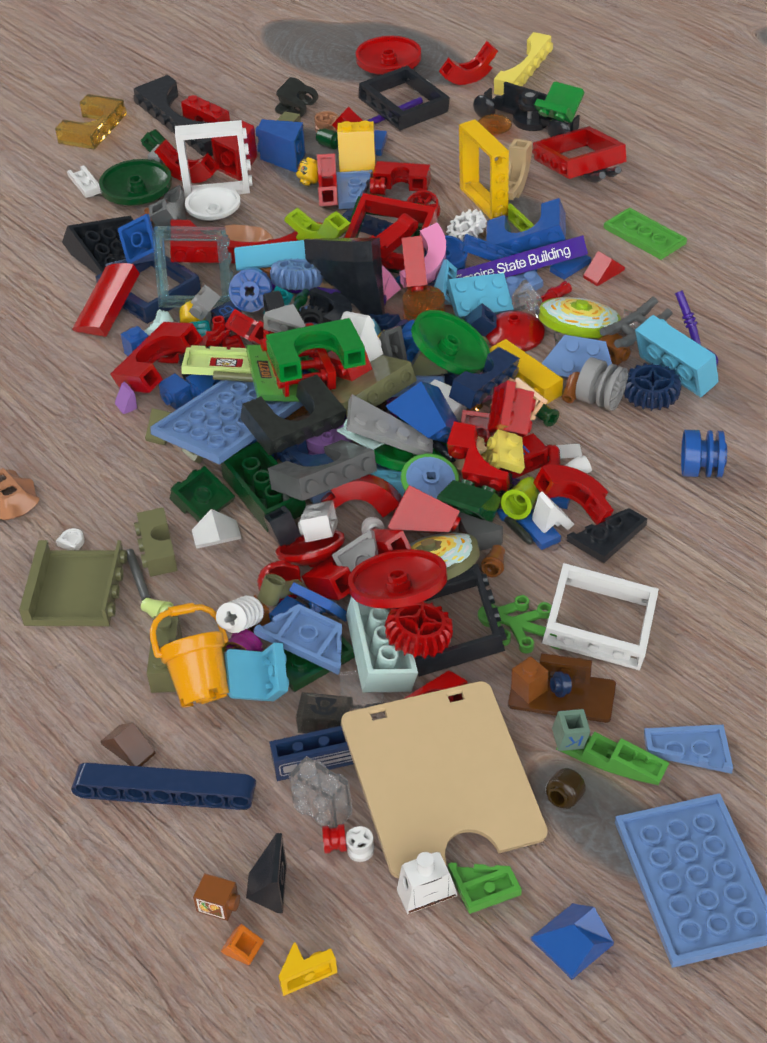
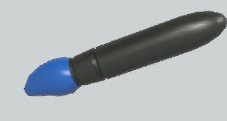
M497 509L501 521L505 522L524 542L528 544L533 543L531 535L518 522L506 515L503 509Z

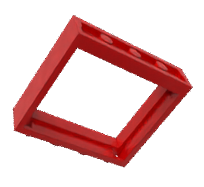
M590 126L533 142L532 153L534 154V160L568 179L627 162L626 144ZM584 146L595 150L570 159L560 154Z
M363 193L344 238L356 237L366 212L399 218L402 214L406 213L418 221V223H423L422 229L437 222L436 207ZM392 252L382 260V266L387 269L404 270L403 254Z

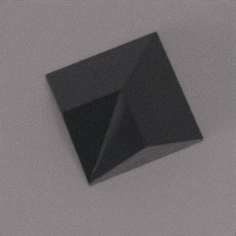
M282 833L275 834L249 872L246 894L247 899L276 913H283L287 871Z

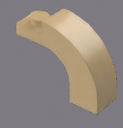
M514 139L509 146L508 200H514L515 197L519 198L524 189L530 168L532 141Z

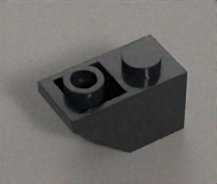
M285 506L264 516L269 534L280 546L290 545L296 541L297 537L301 536L290 511Z

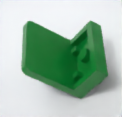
M553 82L545 101L537 99L534 106L538 113L544 117H552L559 121L572 123L585 92L582 88Z

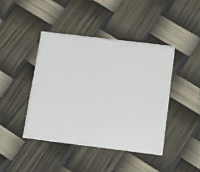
M580 444L556 445L560 449V459L582 456Z

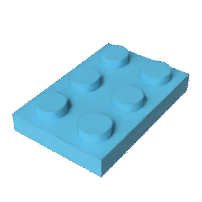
M504 273L449 279L446 282L455 316L461 319H465V316L482 303L495 314L514 310Z

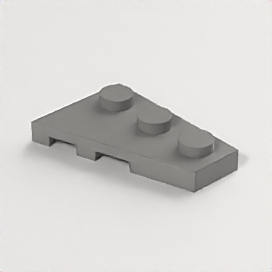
M369 530L332 554L337 566H347L350 572H352L363 561L378 555L374 531Z

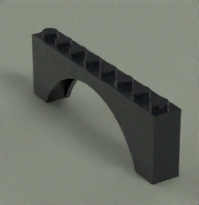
M169 75L133 88L135 103L174 134L175 126L208 123L187 119L170 108L173 101L179 95L177 82ZM211 138L185 140L189 146L202 156L207 153L213 156Z

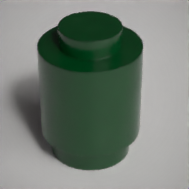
M327 128L317 131L316 141L320 145L331 149L338 148V134L336 131Z

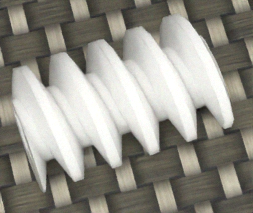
M245 595L221 605L216 613V621L221 628L228 632L239 633L261 622L264 609L258 599Z

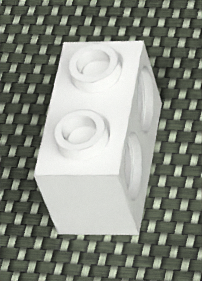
M333 500L306 505L298 522L299 532L301 535H304L305 542L333 537L338 524Z

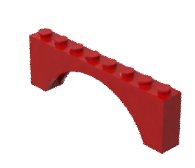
M171 219V262L236 263L234 248L299 241L296 239L298 232L294 231L281 238L268 241L240 242L211 235L198 228L191 220Z

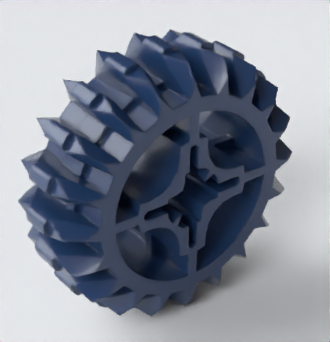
M653 362L651 365L644 363L643 366L636 365L635 369L630 368L624 394L629 403H634L635 407L641 406L643 410L650 408L651 411L655 408L661 410L662 407L669 408V405L675 404V401L680 396L682 384L679 375L676 374L675 370H670L669 366L663 367L662 364L654 365Z

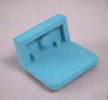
M273 643L263 652L228 649L225 652L229 697L233 699L274 702L288 692L289 679L286 675V655L283 643Z

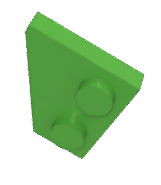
M457 863L448 864V871L469 914L522 894V889L510 866L496 865L489 867L484 864H474V868L457 867Z

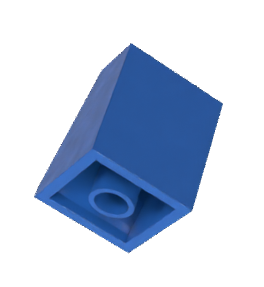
M262 119L255 131L259 141L257 151L260 152L261 160L289 171L297 172L299 164L306 154L303 122Z
M423 381L386 405L388 410L427 438L444 443L448 442L454 421L458 422L440 388Z

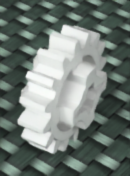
M469 209L466 213L463 211L460 216L456 215L454 220L450 221L451 225L447 226L448 230L446 233L448 236L456 237L462 242L465 234L477 238L479 233H483L482 228L486 227L485 223L487 220L481 210L475 209L472 212Z

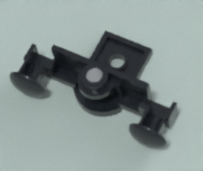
M504 82V94L502 96L497 95L492 99V88H489L484 92V95H478L473 101L474 111L479 117L491 119L495 115V109L513 114L514 125L525 131H540L547 127L549 136L553 137L579 129L580 115L574 117L572 123L559 121L552 117H544L538 113L534 104L537 99L545 101L547 94L509 82Z

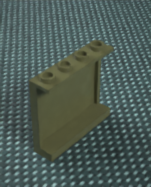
M381 355L370 362L372 370L353 381L336 376V389L330 391L346 409V417L348 414V401L352 394L376 407L417 381L411 362Z
M38 540L19 608L24 626H109L111 617H114L116 612L115 599L119 598V581L123 580L122 567L123 564L127 563V551L123 550L121 540L117 541L115 550H50L48 540Z

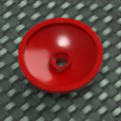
M505 311L497 314L496 328L485 337L489 340L490 346H494L507 339L525 352L537 347L543 341L545 328L543 323L530 313Z
M335 530L333 537L305 542L304 535H301L292 544L279 546L276 549V556L279 560H286L296 566L308 565L310 568H313L337 552L345 542V536L343 532Z

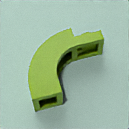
M298 207L286 215L284 219L289 226L298 232L296 237L298 240L339 238L347 231L350 222L337 211L325 218L323 224H319Z

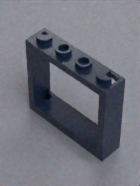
M159 251L157 260L134 264L139 273L153 266L180 284L149 303L130 292L122 308L148 324L156 319V313L159 309L161 311H170L197 295L201 290V280H199V276L196 273H193L177 262H171V258ZM102 273L99 274V275H97V276H95L96 282H98V280H99V278L101 277Z

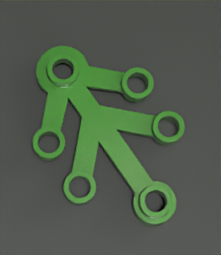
M519 595L515 598V602L500 607L491 604L492 608L497 607L501 621L497 622L498 627L501 624L508 625L519 643V650L525 654L531 653L534 650V640L531 637H527L524 631L544 637L546 627L531 623V621L541 618L548 619L552 607L551 604L542 602L538 605L537 610L513 617L507 614L516 611L524 612L529 609V598L527 596ZM482 606L478 610V619L482 625L490 627L484 607ZM504 629L507 640L503 641V644L506 646L511 642V633Z

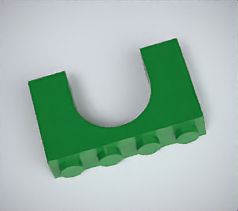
M350 318L266 335L267 353L281 383L302 378L301 360L298 355L313 348H324L335 352L344 369L366 365L365 346Z

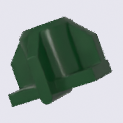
M154 129L151 132H147L140 141L151 152L165 138L157 129Z

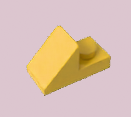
M294 942L278 976L283 996L338 973L336 958L332 949L315 952L304 960L296 942Z

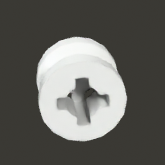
M358 826L347 832L346 845L347 854L350 859L364 862L372 857L374 853L373 834L368 828Z

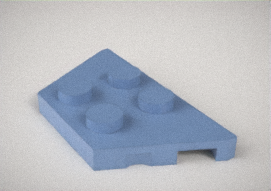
M564 335L541 364L561 378L568 379V376L572 373L581 372L583 365L590 357L606 361L608 366L612 362L606 341Z
M297 604L287 612L274 616L272 622L264 626L259 624L254 628L256 636L272 644L283 643V649L339 675L342 644L341 623Z

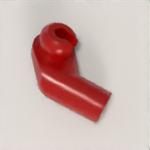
M547 445L549 461L544 466L560 465V449L556 445Z

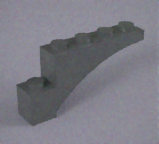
M181 185L170 189L164 195V199L149 206V217L160 233L166 231L170 238L171 219L187 220L184 190Z

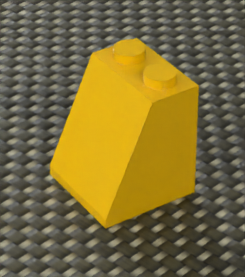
M345 121L338 123L339 171L372 170L373 172L376 165L374 121Z

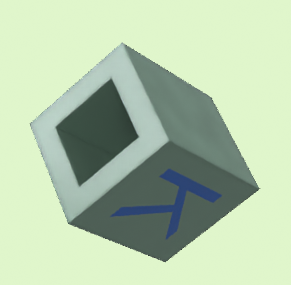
M584 709L558 711L552 727L558 751L584 749L590 734Z

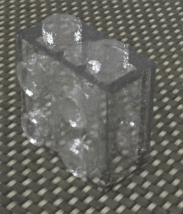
M307 756L289 774L293 805L299 813L307 814L314 818L320 826L328 825L330 828L337 827L338 824H344L352 815L350 785L343 775L333 773L320 761H314Z

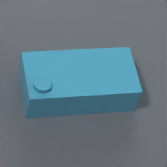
M652 315L635 329L640 357L650 364L652 362L654 365L662 364L663 367L669 366L670 370H675L676 374L679 375L682 386L700 398L719 382L715 354L668 325L664 319H659Z

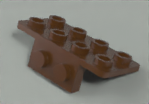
M541 653L540 664L548 670V691L528 704L513 689L510 690L508 707L510 709L557 716L558 711L584 709L587 720L608 723L611 721L616 682L612 679L591 677L592 660ZM561 671L563 674L570 676L572 689L570 694L558 698L551 691L550 679L555 672Z

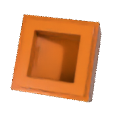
M240 924L233 930L221 952L246 965H250L264 940L243 924Z

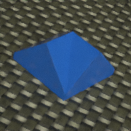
M145 214L118 228L127 263L138 264L157 260L159 249L149 214Z
M574 903L531 937V941L571 980L614 945V941L595 907Z

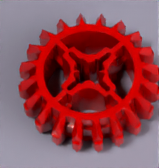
M422 601L414 605L390 609L385 621V634L389 640V645L395 646L396 651L402 650L404 656L412 654L414 659L417 655L425 659L427 655L435 657L437 653H443V650L448 648L453 635L452 619L448 617V612H443L442 606L435 607L433 602L428 604Z

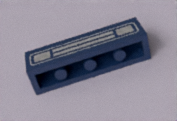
M341 726L269 741L277 781L354 764Z

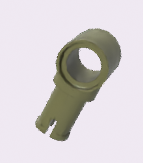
M266 574L257 598L265 605L276 606L281 598H285L287 595H294L289 591L293 582L303 586V583L299 582L298 579L285 581L278 575Z

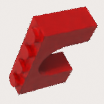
M163 322L110 375L119 388L125 382L135 392L150 393L163 380L153 363L166 354L185 352L186 347L191 348V345L197 346L203 339L193 323Z
M372 529L375 533L378 555L395 550L412 549L403 530ZM332 556L301 576L307 589L327 599L341 600L350 594L348 577L351 572L347 566H337Z

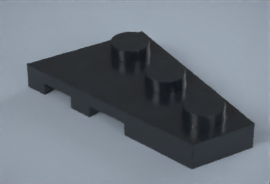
M627 508L606 517L605 521L598 525L590 524L585 527L584 531L577 534L575 532L567 534V542L605 563L647 525L648 518Z

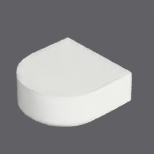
M76 528L64 531L56 540L57 546L66 550H79L85 542L83 532Z

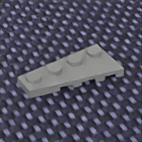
M351 395L348 401L347 431L416 455L433 453V439L427 438L405 422L357 396Z

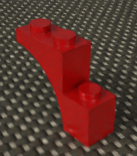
M454 421L448 438L447 448L449 456L456 459H465L461 471L463 479L475 483V487L484 485L496 491H508L510 486L509 472L490 465L477 450L478 434L476 425Z

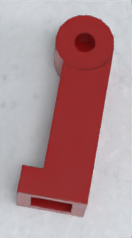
M404 213L395 223L379 235L369 237L380 238L381 261L402 244V238L411 237L418 228V221Z

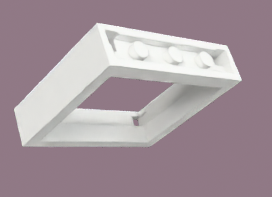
M242 120L175 126V138L185 199L193 191L212 185L230 187L237 191L238 194L250 193V186H253L252 175H248V170H251L250 159H246V155H249L248 143L244 144L247 132L246 128H242ZM237 135L243 181L192 185L185 140Z
M563 563L542 644L640 670L646 654L659 589ZM565 584L646 606L639 644H632L556 623Z

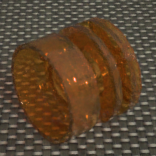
M427 286L421 292L407 290L402 298L403 320H415L420 313L428 310L445 311L444 293L433 286Z

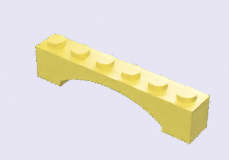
M536 32L530 35L527 39L528 56L517 66L498 73L494 78V94L501 96L504 94V82L518 86L526 84L528 78L539 68L549 52L551 53L553 49L551 35Z

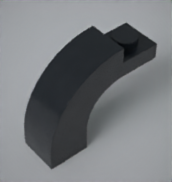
M316 287L310 290L309 305H311V309L317 306L318 310L322 308L324 313H327L323 316V323L341 320L344 312H352L351 302L341 293L335 291L330 294Z

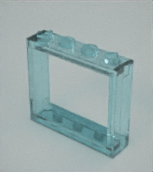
M154 227L152 237L158 307H181L186 302L192 301L195 297L169 296L164 240L217 241L222 296H220L221 298L213 307H218L231 301L229 285L233 279V271L229 269L231 253L228 252L227 246H229L230 240L228 235H226L225 227Z

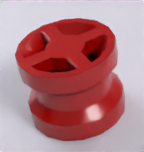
M385 177L380 179L370 178V194L386 195Z
M338 824L337 827L330 828L328 825L322 826L324 853H331L332 850L347 852L344 824Z

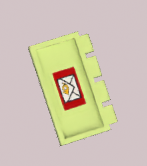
M191 345V348L186 347L182 363V374L213 375L214 371L251 374L246 348L231 347L228 350L227 347L210 346L209 349L206 346Z

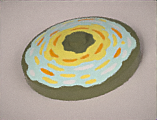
M463 532L432 534L409 543L412 549L428 551L441 557L447 567V580L468 570L476 563L480 556L477 539Z

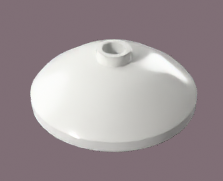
M212 185L199 188L190 193L185 200V208L191 216L197 219L216 221L232 215L239 208L241 201L238 192L227 186Z

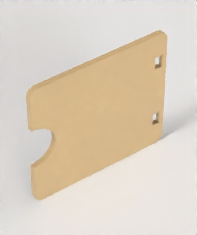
M483 681L349 711L342 716L341 727L389 871L395 878L399 879L401 866L404 863L417 859V856L422 852H429L431 854L440 852L447 866L445 858L446 847L453 837L461 833L472 832L484 836L495 846L498 854L541 843L545 840L548 833L547 826L492 688L488 683ZM462 693L463 700L450 703L448 696ZM385 711L386 718L372 720L371 714Z

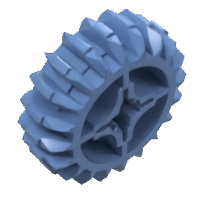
M291 258L288 260L284 259L283 261L279 260L273 263L270 270L272 284L288 290H310L320 286L323 278L320 274L321 272L306 259Z

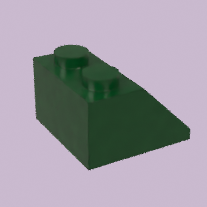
M462 479L461 482L452 480L436 498L459 510L461 513L489 522H493L501 498L495 493V489L484 485L481 489L475 487V483Z

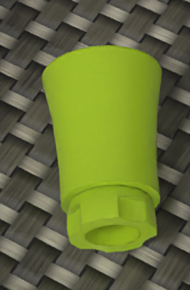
M533 477L522 479L515 487L502 496L501 506L509 517L519 520L526 518L530 514L540 493L533 483L535 480Z

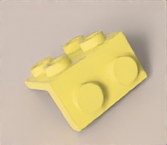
M497 429L494 436L488 439L487 450L481 456L486 462L497 469L503 468L521 474L525 468L522 437Z

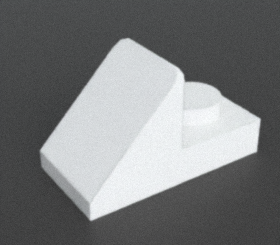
M543 492L538 494L532 520L543 533H546L555 524L557 527L562 525L569 530L574 525L571 519Z

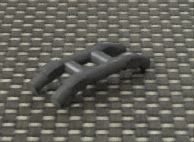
M652 296L646 303L625 318L602 327L600 334L602 336L614 335L622 330L627 336L615 340V347L631 346L637 341L635 330L629 324L635 320L640 324L644 323L647 320L644 316L651 311L658 303V300ZM667 308L657 317L666 321L673 312Z

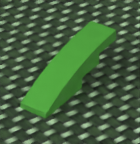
M595 731L592 737H588L584 749L560 751L604 771L654 785H659L669 765V762L622 738L616 743Z

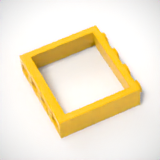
M476 119L459 124L460 189L490 219L503 215L508 216L509 150ZM479 147L490 157V192L479 182Z

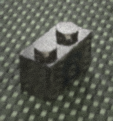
M302 692L296 714L298 733H310L341 726L342 716L346 712L354 711L353 698Z

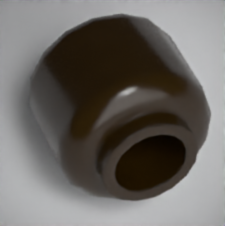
M569 768L557 771L546 785V794L549 801L554 806L562 809H570L575 806L586 791V784L582 776Z

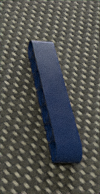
M82 763L77 768L71 791L74 795L85 799L247 810L252 806L256 780L250 775L239 773Z

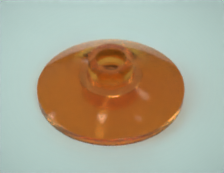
M499 114L486 115L478 120L494 136L503 134L512 127V121L508 117Z

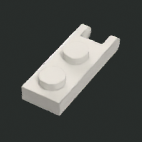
M84 165L80 166L81 170L78 172L67 171L69 178L85 198L94 197L96 194L101 193L99 183Z

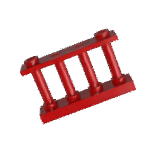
M307 323V324H305V325H306L305 327L311 326V325H314V324H313V323ZM263 330V339H260L262 352H266L276 375L278 389H282L285 397H289V385L298 384L299 381L316 374L329 390L336 389V370L324 348L309 349L298 355L299 357H312V360L301 361V370L314 368L319 372L302 374L301 379L281 383L267 353L266 335L269 332L268 330Z

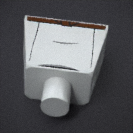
M422 852L417 856V859L404 863L401 866L397 892L407 914L457 896L451 875L440 852L432 854Z

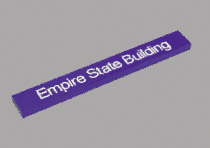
M584 236L457 271L456 278L504 273L506 278L588 254Z

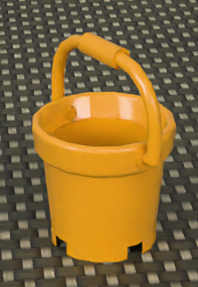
M193 602L168 607V610L158 614L150 628V641L154 656L160 658L162 663L167 665L182 708L193 707V702L195 701L201 704L224 698L229 693L222 648L228 643L226 630L219 625V631L200 633L175 640L160 648L158 646L156 630L161 620L167 616L173 617L201 610L209 613L216 621L217 612L206 605L194 604Z

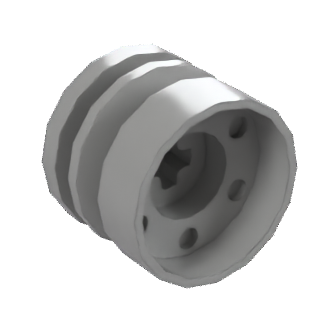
M590 357L583 365L577 380L575 390L577 400L593 404L596 401L598 407H605L607 410L614 411L625 392L628 380L627 368L618 367L616 364L608 366L606 361Z

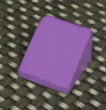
M125 382L121 384L115 400V405L122 414L137 409L135 393Z

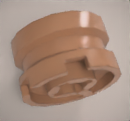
M331 111L317 113L314 117L316 133L319 129L323 128L337 132L332 124L336 121L338 115Z

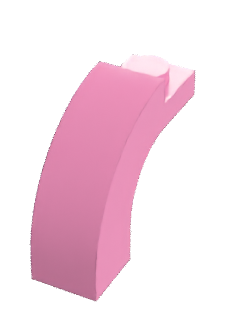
M438 223L420 230L423 247L427 252L424 258L427 284L437 278L442 262L446 259V239ZM405 269L400 271V282L404 288L407 287Z

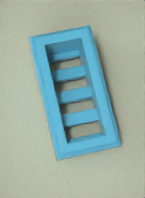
M444 259L431 296L440 304L452 305L446 282L449 279L456 278L457 268L447 259Z

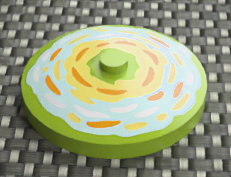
M558 297L546 300L540 305L539 319L547 327L566 335L582 338L603 337L600 334L602 327L621 320L620 315L609 306L576 297Z

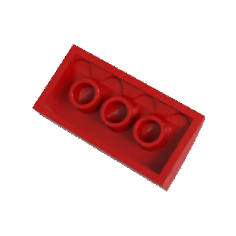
M115 263L105 267L74 324L73 331L107 337L140 275L134 264Z

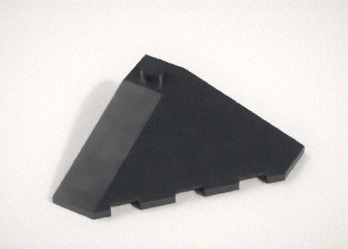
M131 216L68 225L62 243L75 259L99 275L104 271L106 264L126 259L118 228L133 221V218Z
M380 238L304 239L305 259L311 265L313 264L321 272L320 274L360 311V314H385Z

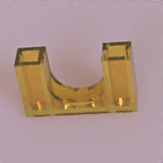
M87 94L80 101L82 116L96 120L84 123L62 120L55 128L58 144L95 150L125 117L126 108L124 100Z

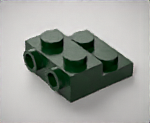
M203 466L199 470H193L183 482L175 483L170 490L169 498L184 514L189 512L199 522L211 509L217 512L221 511L234 501L235 495L212 472Z

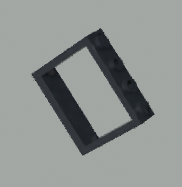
M409 66L359 83L358 98L399 130L447 113L449 109L450 97ZM406 83L429 101L403 111L380 92Z
M474 564L462 574L447 580L445 586L437 594L424 602L477 586L492 634L445 648L443 653H437L435 657L427 655L424 659L422 656L417 655L415 663L419 677L505 651L503 641L507 640L504 627L503 625L499 627L497 625L501 618L497 607L492 608L491 604L495 603L491 589L486 590V586H489V581L486 573L481 575L478 564Z

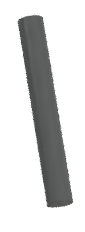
M127 549V561L141 600L151 598L133 549Z

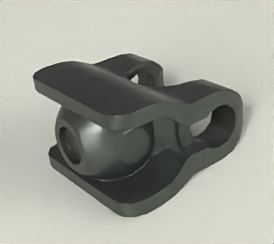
M290 77L276 92L280 103L275 107V112L282 115L286 111L300 114V117H302L306 113V105H313L318 100V93L314 88L305 85L299 79Z

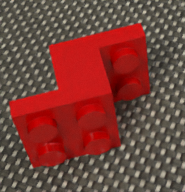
M509 380L495 387L487 431L496 433L497 429L521 437L528 435L532 428L531 412H533L536 404L534 391L516 388V382Z

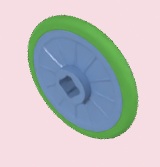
M421 454L411 458L404 465L401 472V483L405 491L410 485L434 498H437L452 480L460 482L456 467L446 458L436 454Z

